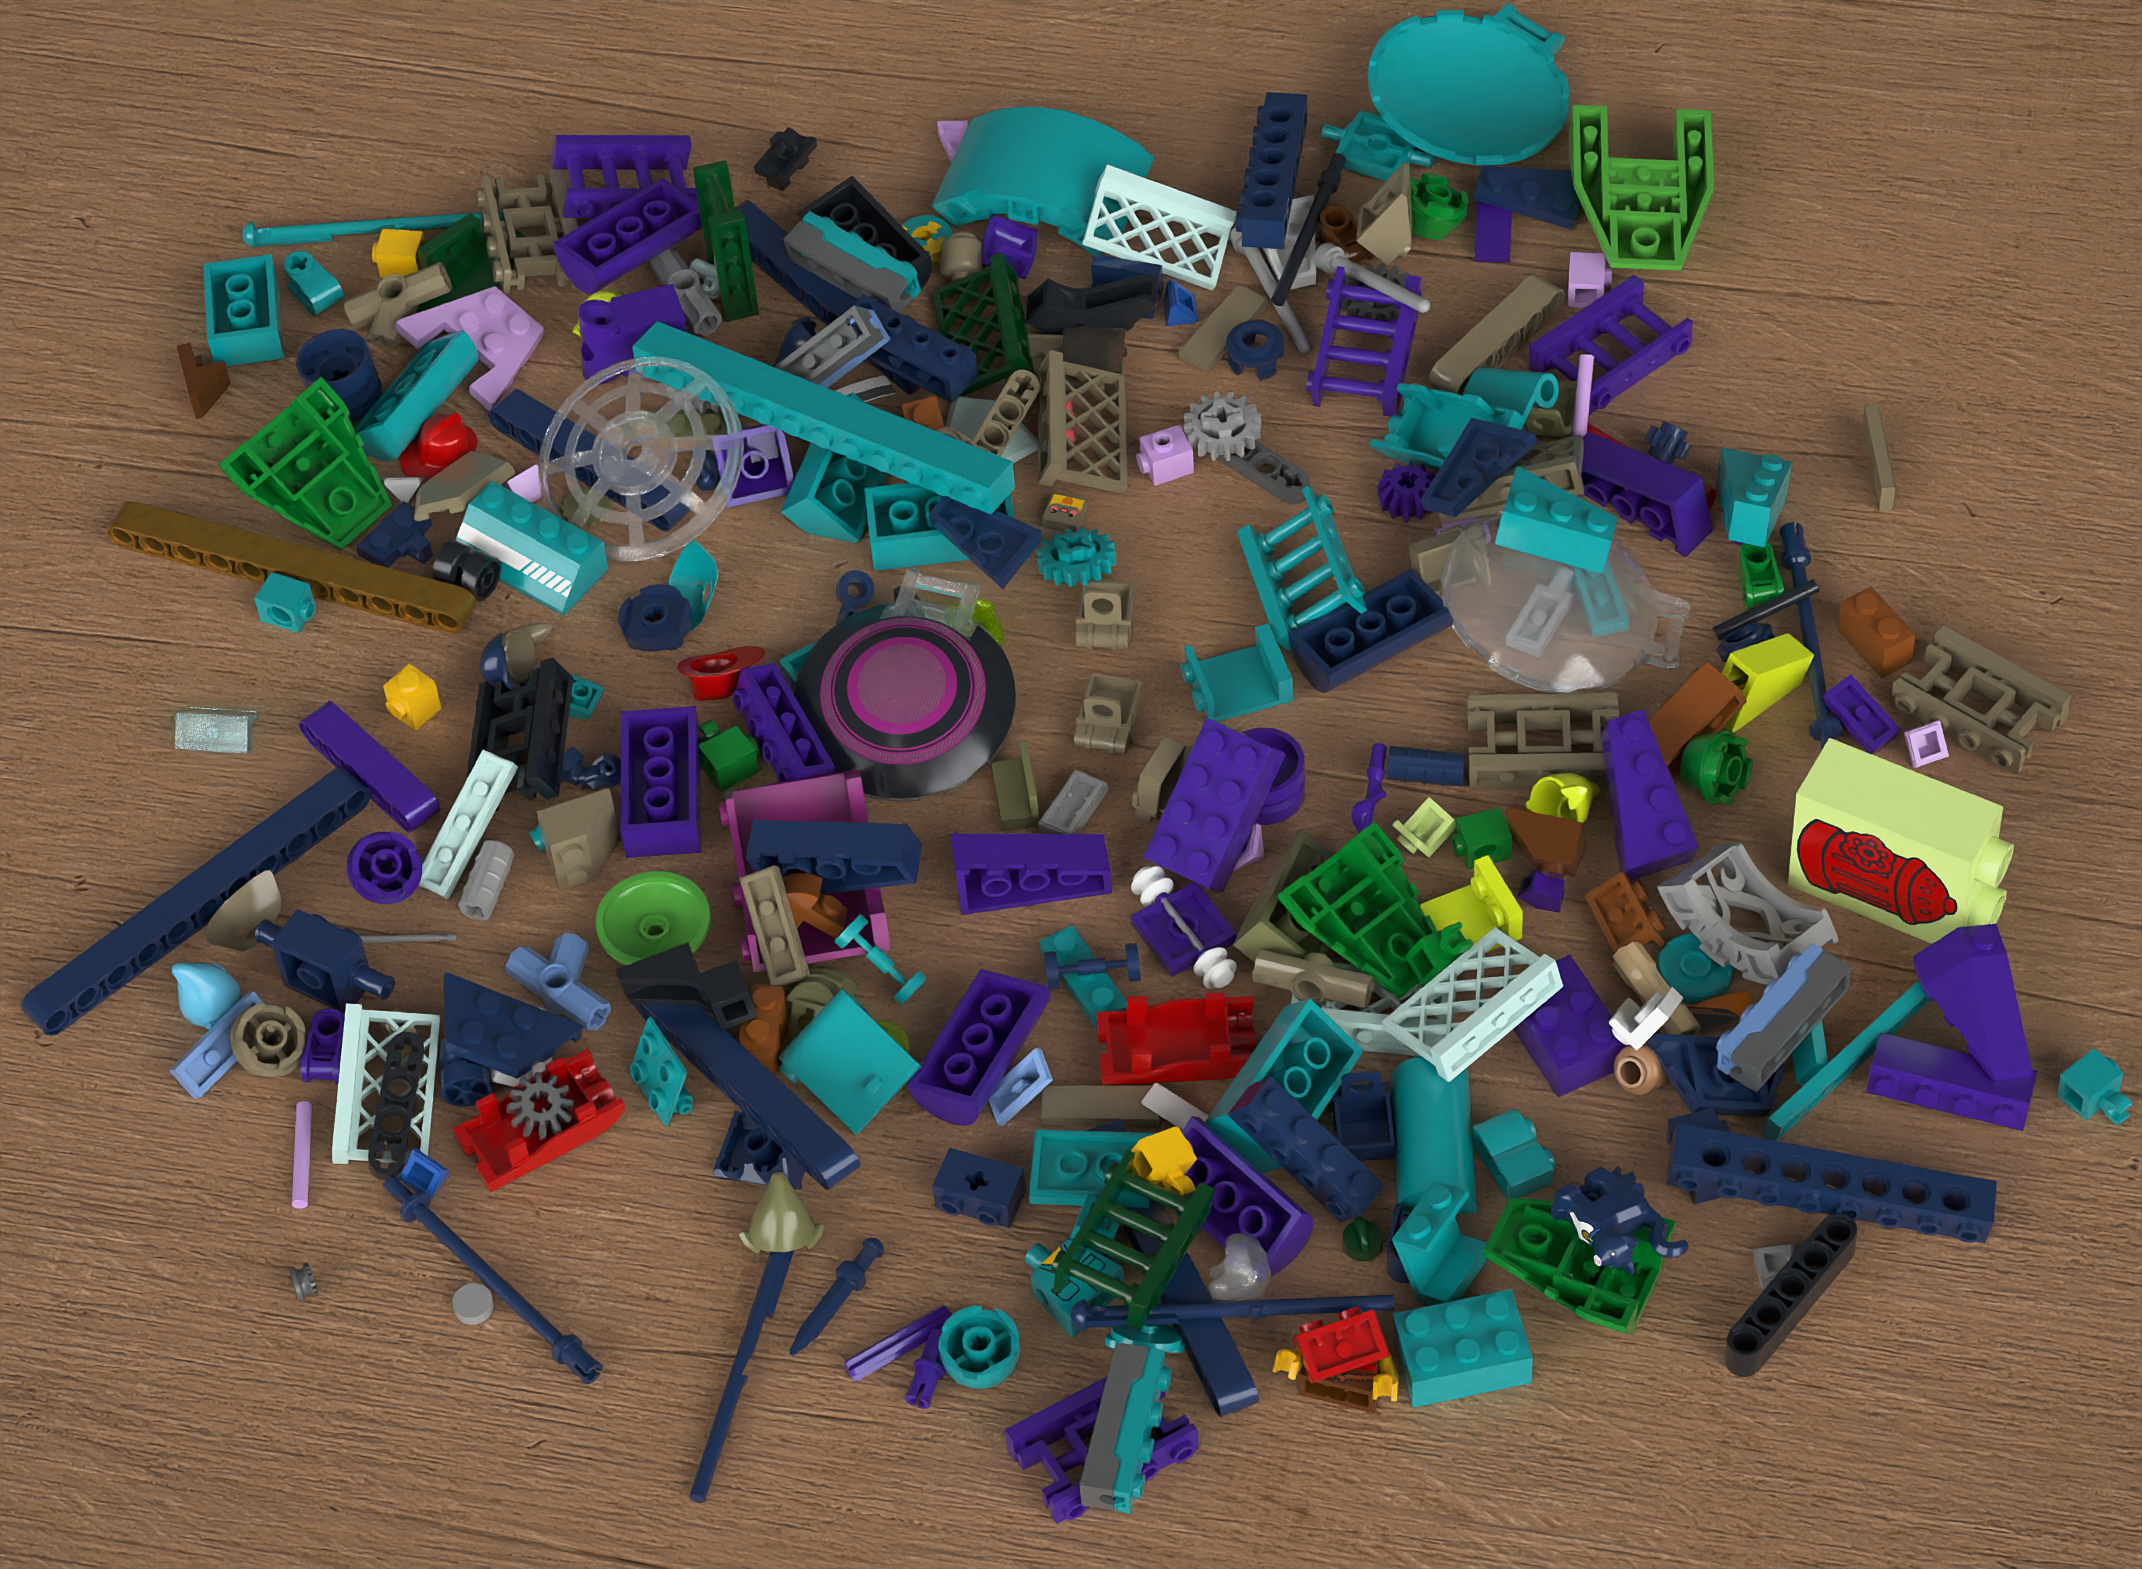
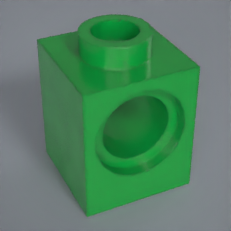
M1500 807L1456 818V834L1451 835L1452 846L1455 855L1463 857L1468 870L1474 869V860L1489 855L1493 863L1511 859L1512 835Z

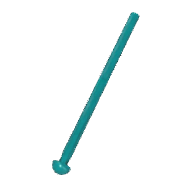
M503 210L498 211L500 220H502ZM472 212V214L479 219L480 226H482V212ZM469 213L256 227L255 221H252L243 228L242 238L248 246L253 248L333 242L331 236L381 232L382 229L411 231L449 228L453 223L461 220Z

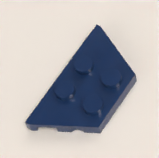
M446 972L444 975V1021L447 1052L518 1079L531 1071L535 1064L545 1062L554 1056L558 1047L571 1039L576 1042L582 1036L583 1025L453 974Z
M1653 1034L1646 1041L1647 1046L1657 1055L1662 1069L1692 1113L1714 1107L1717 1115L1765 1117L1772 1109L1776 1096L1775 1088L1780 1083L1784 1071L1782 1070L1783 1063L1757 1092H1754L1730 1077V1074L1727 1075L1717 1068L1718 1051L1716 1046L1720 1037Z

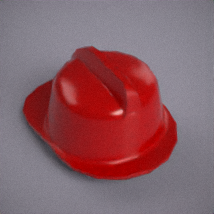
M453 412L450 415H434L428 418L421 427L419 437L402 453L400 460L402 472L406 477H425L427 481L469 451L475 452L478 444L476 433L470 427L464 425L461 416L457 412Z
M743 646L715 654L693 656L679 662L677 670L681 674L688 676L695 700L725 699L732 696L737 689L742 668L755 665L764 658L766 652L762 647Z

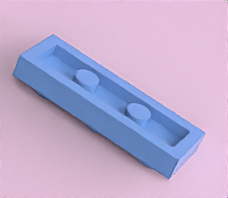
M254 991L247 992L169 1070L193 1099L200 1098L237 1061L230 1042L231 1029L235 1020L243 1011L257 1004L264 1003Z

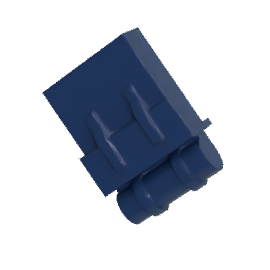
M1376 1071L1344 1074L1341 1077L1340 1087L1332 1097L1334 1132L1336 1131L1337 1140L1359 1161L1394 1158L1395 1142L1391 1092L1388 1091L1387 1081L1381 1082V1074ZM1358 1080L1369 1081V1083L1352 1084L1353 1082Z

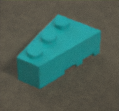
M1516 466L1495 545L1602 574L1618 517Z

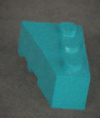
M1721 447L1715 487L1716 491L1720 493V507L1724 509L1723 520L1728 540L1765 547L1786 502L1792 462L1785 461L1777 455L1766 454L1761 456Z

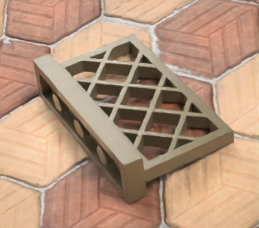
M1049 350L1037 370V378L1040 382V390L1037 394L1038 484L1052 487L1056 480L1124 494L1127 489L1125 375L1064 362L1063 353ZM1065 374L1075 376L1083 385L1075 390L1065 379ZM1101 382L1115 385V394L1108 397L1097 384ZM1089 390L1100 403L1092 407L1081 394ZM1071 400L1084 412L1077 418L1066 408V404ZM1106 408L1115 417V422L1109 425L1098 414L1099 411ZM1089 418L1101 431L1092 435L1081 423ZM1073 429L1084 442L1076 446L1066 436V432ZM1106 436L1116 446V450L1109 453L1098 440ZM1090 447L1101 460L1093 464L1081 451ZM1073 457L1085 470L1082 472L1067 469L1066 461ZM1107 464L1116 474L1117 480L1106 478L1098 469Z
M1582 435L1534 445L1459 515L1453 517L1438 513L1441 524L1502 512L1516 466L1575 496L1584 494V485L1581 477L1584 450Z

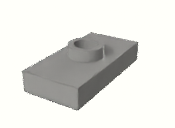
M1075 769L1038 822L1039 831L1045 834H1079L1109 791L1108 783Z

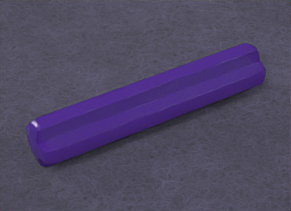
M941 1305L846 1359L844 1364L848 1375L852 1380L858 1381L927 1342L931 1330L942 1329L945 1321L952 1316V1313L945 1305Z

